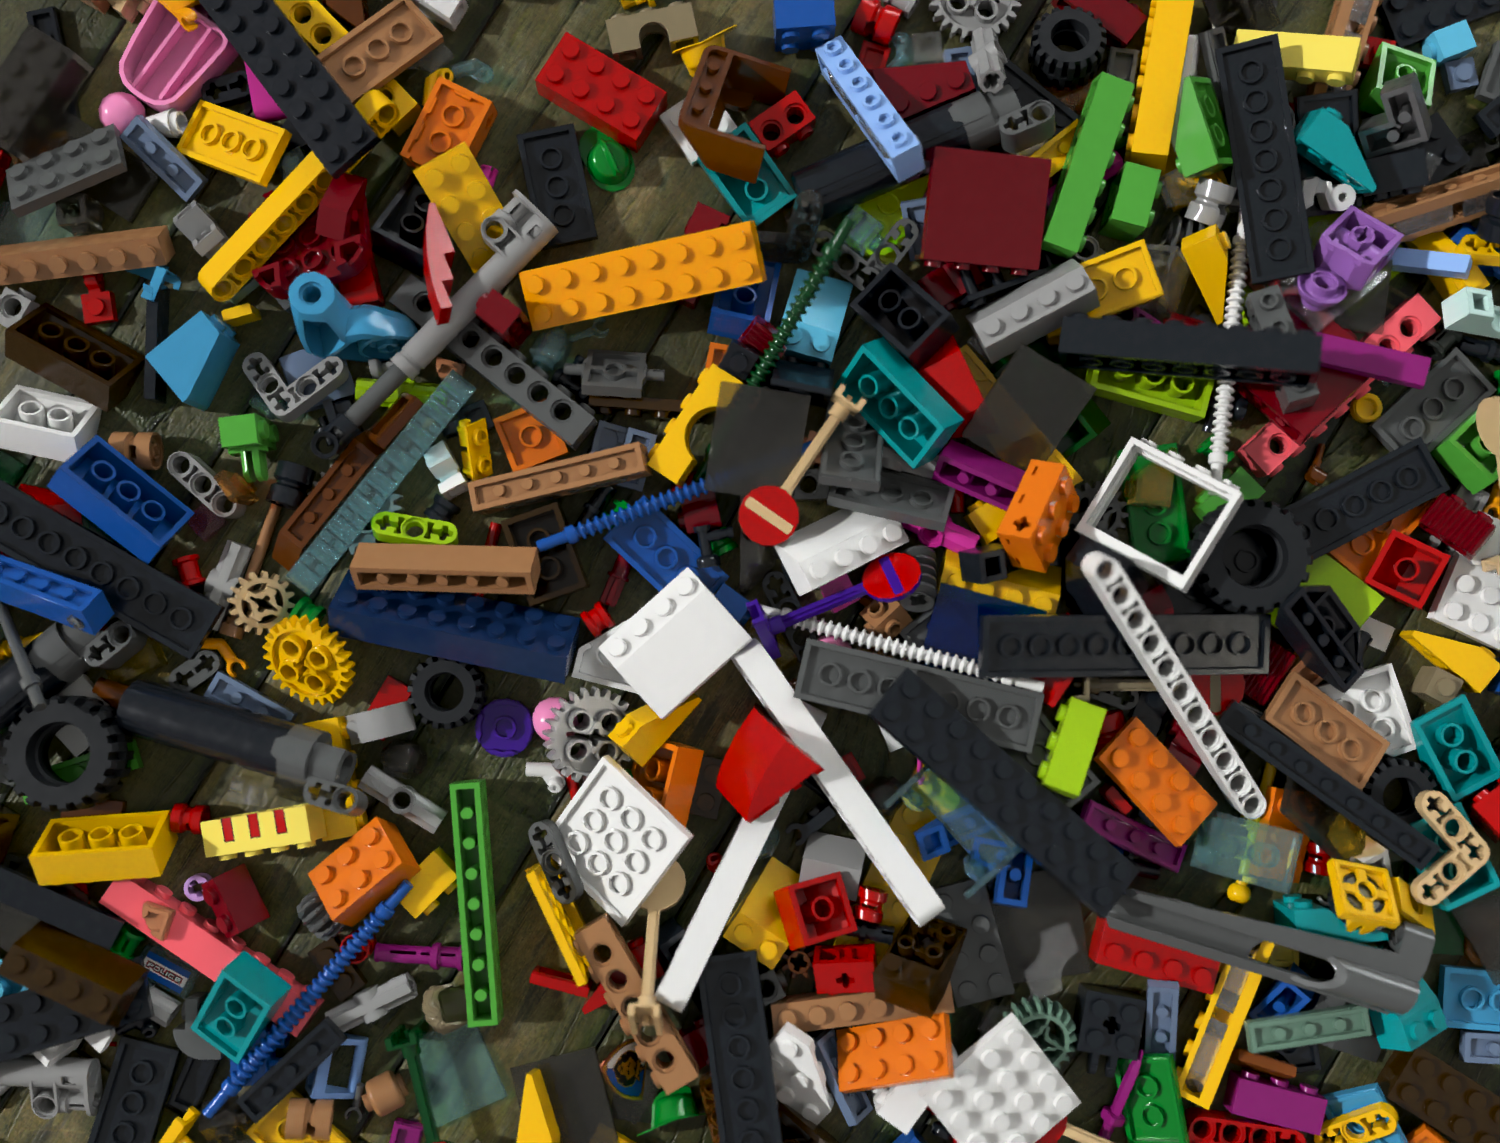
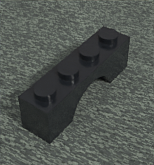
M1068 530L1067 535L1061 539L1057 557L1054 562H1051L1050 566L1065 564V558L1079 539V535L1075 530ZM1001 542L958 551L962 581L986 584L1008 578V573L1022 569L1012 566Z

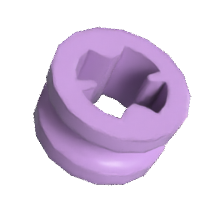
M202 872L189 877L184 883L183 888L186 897L195 902L204 900L202 892H195L193 886L197 883H205L213 878L209 874Z

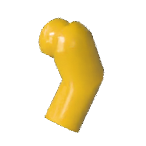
M440 68L426 77L422 106L425 105L439 76L453 81L454 74L449 68Z

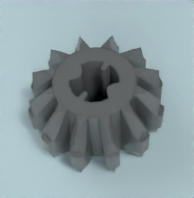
M316 890L307 894L296 906L298 917L303 921V925L319 939L328 941L344 929V924L331 920Z

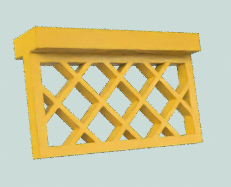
M551 857L552 866L559 869L557 862ZM538 862L525 869L526 877L575 982L580 987L587 983L590 977L588 967L591 965L585 956L580 957L573 945L575 938L573 935L577 929L585 925V922L575 901L569 904H562L556 900ZM568 886L565 887L566 893L570 892ZM596 947V953L600 956L598 949Z

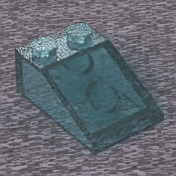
M1213 809L1199 826L1190 866L1290 894L1303 834Z

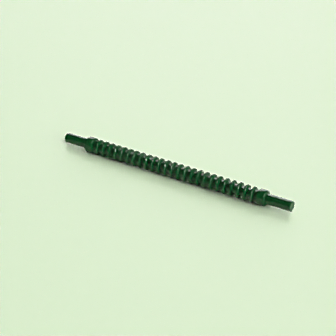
M844 217L830 243H825L821 250L823 253L822 257H817L818 264L812 265L814 271L808 272L809 280L803 281L805 287H800V295L794 296L796 302L790 303L792 309L785 312L787 317L786 319H781L783 322L782 326H777L778 333L772 334L774 340L768 341L770 346L768 349L764 348L765 355L759 356L761 362L756 363V370L750 372L752 377L746 379L747 386H742L743 393L737 394L739 400L733 401L735 407L729 408L730 415H725L726 422L720 423L722 429L716 430L718 436L712 437L713 443L707 445L705 449L706 456L692 478L696 483L699 482L700 477L705 480L716 460L719 461L725 453L723 448H728L727 441L733 440L731 434L737 433L735 427L741 426L740 419H745L744 412L750 411L748 405L754 404L752 399L753 397H758L757 390L763 389L761 383L767 382L765 376L771 374V367H776L774 361L779 360L780 356L778 354L785 351L783 346L784 344H789L788 337L794 336L792 330L798 329L796 323L802 322L801 315L807 314L805 308L807 306L811 307L810 300L816 298L814 295L815 291H820L819 284L825 283L823 277L829 276L828 269L834 268L833 261H838L842 254L840 249L856 224L849 217Z

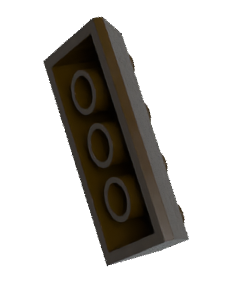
M47 302L5 329V357L107 413L128 396L145 365V356Z
M42 920L13 943L0 965L1 976L103 1025L117 1028L150 971L146 967Z

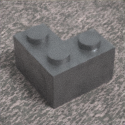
M1416 72L1384 82L1380 97L1385 112L1363 119L1358 130L1366 159L1428 141L1433 128Z

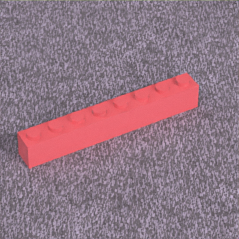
M146 878L113 880L99 903L214 982H216L222 969L245 950L289 983L292 988L281 1007L271 1019L275 1024L278 1025L277 1020L279 1018H284L283 1013L285 1011H290L289 1006L291 1004L295 1005V999L301 998V992H307V985L304 986L296 981L295 975L284 968H277L270 963L271 959L267 955L258 951L254 952L248 948L246 942L239 936L234 935L227 939L225 934L217 927L216 920L204 918L197 913L198 910L194 905L185 901L181 902L172 896L173 892L166 886L156 885ZM146 901L176 910L168 937L164 941L155 938L150 933L151 931L145 922V918L142 916L143 903ZM323 998L316 999V1004L314 1006L310 1005L311 1010L304 1012L305 1017L303 1019L298 1018L299 1024L292 1025L293 1031L288 1033L297 1038L307 1028L325 1000Z

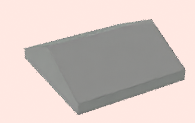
M816 831L808 836L799 882L840 871L849 901L856 902L866 852L857 840Z

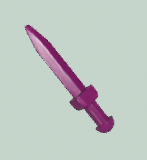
M1143 1050L1138 1051L1137 1061L1132 1060L1129 1064L1111 1106H1103L1101 1118L1104 1122L1098 1136L1110 1140L1114 1128L1124 1125L1126 1118L1122 1114V1110L1138 1077L1144 1054Z

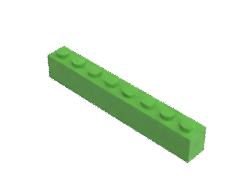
M486 778L455 781L449 784L467 1023L468 1028L499 1025L504 1017Z

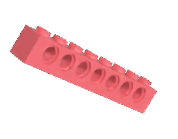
M1416 293L1400 303L1362 337L1359 342L1377 346L1382 344L1385 348L1412 353L1415 350L1412 346L1418 340L1423 342L1436 331L1434 326L1442 318L1419 293ZM1401 324L1407 328V336L1402 334ZM1369 378L1311 433L1310 437L1312 436L1315 439L1328 428L1326 423L1332 417L1337 419L1347 412L1350 408L1347 404L1352 399L1356 398L1358 400L1371 390L1369 384L1375 379ZM1269 421L1235 453L1257 478L1268 475L1273 477L1285 467L1282 463L1289 456L1292 458L1296 457L1306 448V445L1303 443L1299 446L1272 421ZM1271 440H1275L1279 445L1277 454L1270 449Z

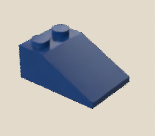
M762 252L767 276L766 281L715 292L707 329L708 334L738 340L757 315H760L770 323L783 256Z

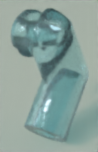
M896 32L891 39L893 47L896 48V56L886 68L907 66L913 58L911 37L905 32Z
M477 58L450 65L455 80L470 76L482 84H488L494 77L492 68Z
M258 393L249 401L251 407L268 419H279L271 412ZM283 398L279 400L284 407V411L289 408L288 403Z

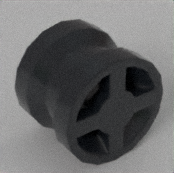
M436 493L433 498V505L426 508L424 514L431 519L452 523L451 519L453 516L459 514L462 509Z

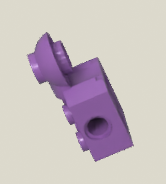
M1351 205L1322 233L1313 251L1316 272L1309 275H1299L1297 278V289L1303 306L1311 311H1323L1327 307H1332L1344 300L1347 289L1361 291L1388 264L1404 234Z

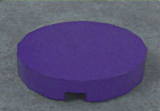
M510 698L496 699L487 704L478 714L475 723L478 742L488 753L498 757L514 756L525 750L532 741L535 731L532 714L529 709L520 701Z

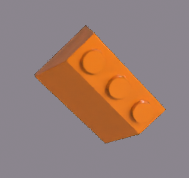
M666 740L643 767L633 761L631 772L633 778L686 828L704 750Z

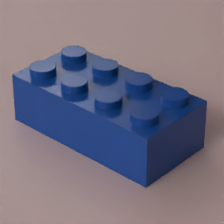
M97 434L57 469L47 485L50 490L146 564H149L195 514V512Z

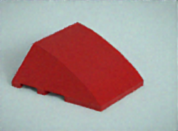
M952 335L917 372L964 419L950 439L998 433L1000 430L954 335Z
M755 703L753 709L735 734L722 761L717 776L716 788L739 814L751 824L777 805L781 796L791 789H799L802 786L801 782L813 773L818 775L825 769L782 731L759 704Z

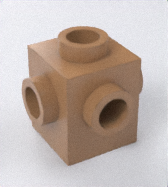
M874 599L859 613L866 622L863 628L869 634L873 631L875 636L883 634V638L887 639L888 636H891V640L913 621L898 601L879 602Z

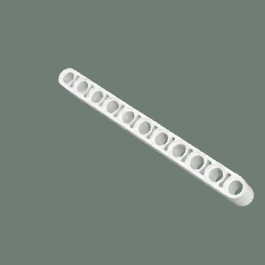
M1099 551L1088 553L1082 561L1084 575L1227 802L1248 819L1261 817L1267 808V802L1124 570L1115 559ZM1105 563L1103 571L1097 574L1098 567ZM1120 587L1119 594L1113 598L1114 591ZM1135 612L1134 618L1128 622L1129 616ZM1150 636L1149 642L1143 646L1145 639ZM1164 661L1163 666L1158 669L1160 663ZM1179 684L1178 689L1173 692L1174 688Z
M753 638L731 660L776 725L825 769L818 775L813 773V778L908 914L919 927L924 926L945 910L943 902L800 699L793 697V688L762 644L756 638Z
M802 701L821 728L827 713ZM790 791L780 797L777 805L751 824L742 817L655 993L658 1002L680 1013L683 1011Z

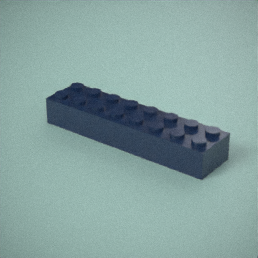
M350 569L347 571L328 607L329 632L332 634L338 631V636L562 684H565L578 645L581 618L460 592L359 590L355 588Z

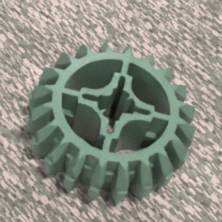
M1033 995L1031 1002L1022 997V1004L1019 1006L1011 1002V1012L1018 1018L1053 1066L1061 1070L1060 1062L1062 1060L1070 1062L1067 1052H1075V1046L1072 1042L1078 1040L1077 1034L1074 1031L1076 1025L1071 1019L1068 1010L1064 1009L1056 1000L1052 1002L1046 995L1042 1000L1038 996ZM1003 1011L1002 1015L1005 1018L1011 1012ZM1050 1020L1056 1023V1034L1050 1032L1048 1025Z

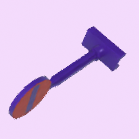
M892 552L881 555L873 560L865 568L861 583L780 616L778 614L768 618L757 599L745 604L753 619L752 623L764 649L774 660L781 657L776 635L787 631V627L865 595H869L870 598L879 602L903 600L918 588L922 579L920 564L913 556L906 553Z

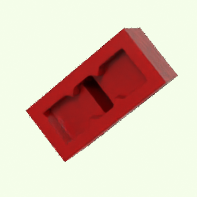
M794 90L748 122V126L759 142L766 145L765 150L771 158L773 156L779 158L790 149L789 145L796 140L801 142L812 135L816 117L799 93ZM798 115L803 121L799 124H792L788 121V117ZM773 131L779 137L774 141H769L765 139L764 134Z

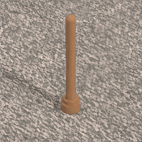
M271 503L244 577L245 580H249V572L251 571L255 572L257 577L259 575L282 509L278 505ZM255 585L251 586L248 591H253ZM242 599L241 605L242 610L245 614L247 604L246 601ZM238 615L227 616L226 622L222 621L219 633L243 639L245 623L236 625L233 621Z

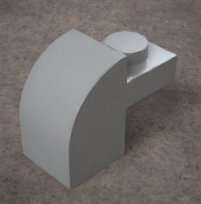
M193 200L173 218L174 225L192 242L193 248L202 257L205 255L208 259H211L230 239L196 200Z
M408 701L345 716L347 733L350 736L352 745L416 730L412 708Z

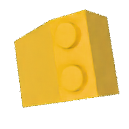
M771 856L723 929L722 937L743 951L756 949L758 961L771 970L775 968L789 946L773 892L788 885L798 883L800 874L774 856Z

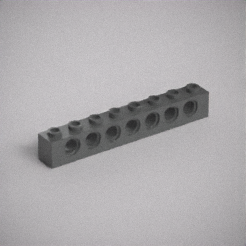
M411 274L390 298L389 302L401 314L412 319L415 325L421 329L434 316L432 309L428 312H422L423 305L430 302L425 277L419 280ZM475 317L445 348L576 451L597 426L598 423L595 417H593L596 412L584 402H581L579 405L570 398L573 394L563 385L558 384L555 387L548 381L550 376L540 367L535 366L532 369L525 363L527 358L517 349L512 348L509 351L502 345L504 340L494 331L490 330L486 333L479 327L482 323ZM470 338H480L476 347L468 348L466 346ZM502 355L500 364L496 366L489 365V360L492 356ZM516 373H525L523 382L519 384L512 383V377ZM538 391H548V397L545 401H534V396ZM561 409H571V415L568 419H557V413Z

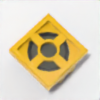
M1331 858L1326 863L1331 884V890L1328 893V904L1334 915L1345 923L1347 932H1352L1358 928L1359 934L1364 935L1374 931L1378 926L1395 929L1401 924L1388 869Z

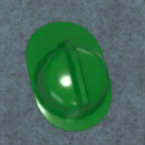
M594 127L588 129L580 139L579 149L581 158L592 180L605 191L615 192L623 190L630 185L635 174V164L629 149Z
M682 1086L669 1095L662 1091L652 1104L651 1129L636 1136H640L677 1119L707 1113H699L691 1089L688 1086Z

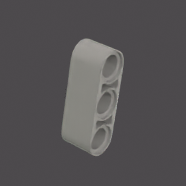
M182 451L174 452L169 456L167 460L169 473L214 514L229 519H237L244 515L247 508L246 500L202 459ZM188 459L190 463L189 469L183 473L181 464L184 460ZM209 478L212 485L210 490L205 493L203 491V483ZM231 498L234 503L231 511L226 512L224 503L227 499Z

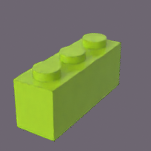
M1074 697L1067 700L1065 704H1060L1055 720L1059 721L1057 730L1050 733L1046 744V749L1050 750L1047 761H1041L1037 772V777L1041 778L1040 783L1049 791L1070 799L1080 796L1107 709Z

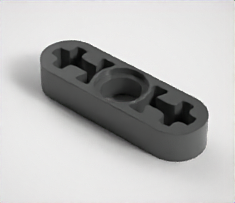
M549 819L533 823L528 832L529 840L554 897L562 904H569L578 900L583 894L584 886L558 826ZM546 830L547 835L542 838L540 833ZM553 844L554 848L546 850V847ZM553 853L557 854L561 859L560 869L554 868L551 864ZM566 873V876L559 879L558 875ZM570 885L572 890L566 893L565 887Z

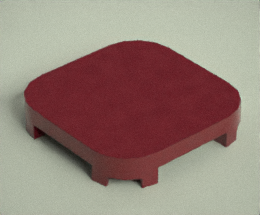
M271 190L262 196L267 199L274 191ZM364 197L363 208L352 211L349 238L338 241L315 234L318 206L262 267L251 270L254 279L272 297L284 300L289 299L290 284L302 273L317 272L326 275L333 285L357 276L367 266L372 254L366 197Z

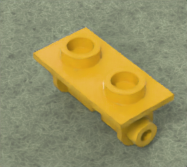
M486 418L479 419L471 423L470 419L459 420L457 431L460 446L467 447V450L461 451L463 473L472 481L484 479L492 475L493 468Z

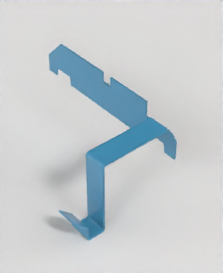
M165 265L125 270L151 280L149 285L143 283L141 297L152 302L156 298L161 283L164 284L166 281L174 284L173 289L178 291L182 283L179 277L168 270L169 267Z

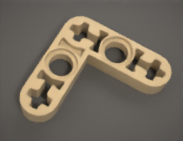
M1424 790L1416 796L1415 808L1449 847V850L1414 879L1410 886V893L1418 903L1433 906L1445 899L1489 860L1490 848L1442 792ZM1427 799H1436L1437 801L1434 803V806L1439 812H1445L1446 814L1440 815L1436 810L1427 809L1429 806ZM1451 819H1455L1459 824V832L1455 836H1449L1445 830L1446 823ZM1464 840L1468 845L1478 847L1475 850L1477 857H1468L1471 852L1466 844L1458 842ZM1448 863H1453L1457 868V874L1451 880H1447L1443 875V868ZM1439 881L1440 883L1444 884V886L1437 885L1435 883ZM1423 885L1433 886L1429 890L1431 893L1430 897L1422 896L1425 892L1422 888Z

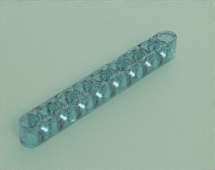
M452 369L290 569L285 576L288 581L308 596L315 591L369 524L374 515L377 514L477 389L474 385Z

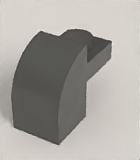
M195 992L187 997L182 1005L181 1016L185 1022L173 1029L174 1040L179 1049L191 1058L198 1060H221L225 1055L190 1029L208 996V992Z

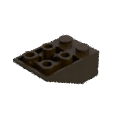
M909 916L873 972L875 998L931 1019L946 992L968 932L967 928L937 918H933L924 926L919 927Z

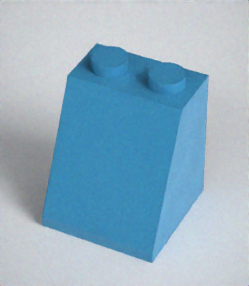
M200 310L149 352L145 358L183 403L205 411L209 408L240 344L233 337L237 333L231 325L221 321L215 314L210 316Z

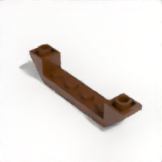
M373 426L356 436L281 528L272 558L296 576L314 554L309 549V546L379 459L382 458L388 461L406 439L402 434L398 432L384 449L373 444L365 437L366 433Z

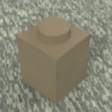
M1421 666L1408 692L1434 706H1441L1457 696L1464 680L1436 666Z

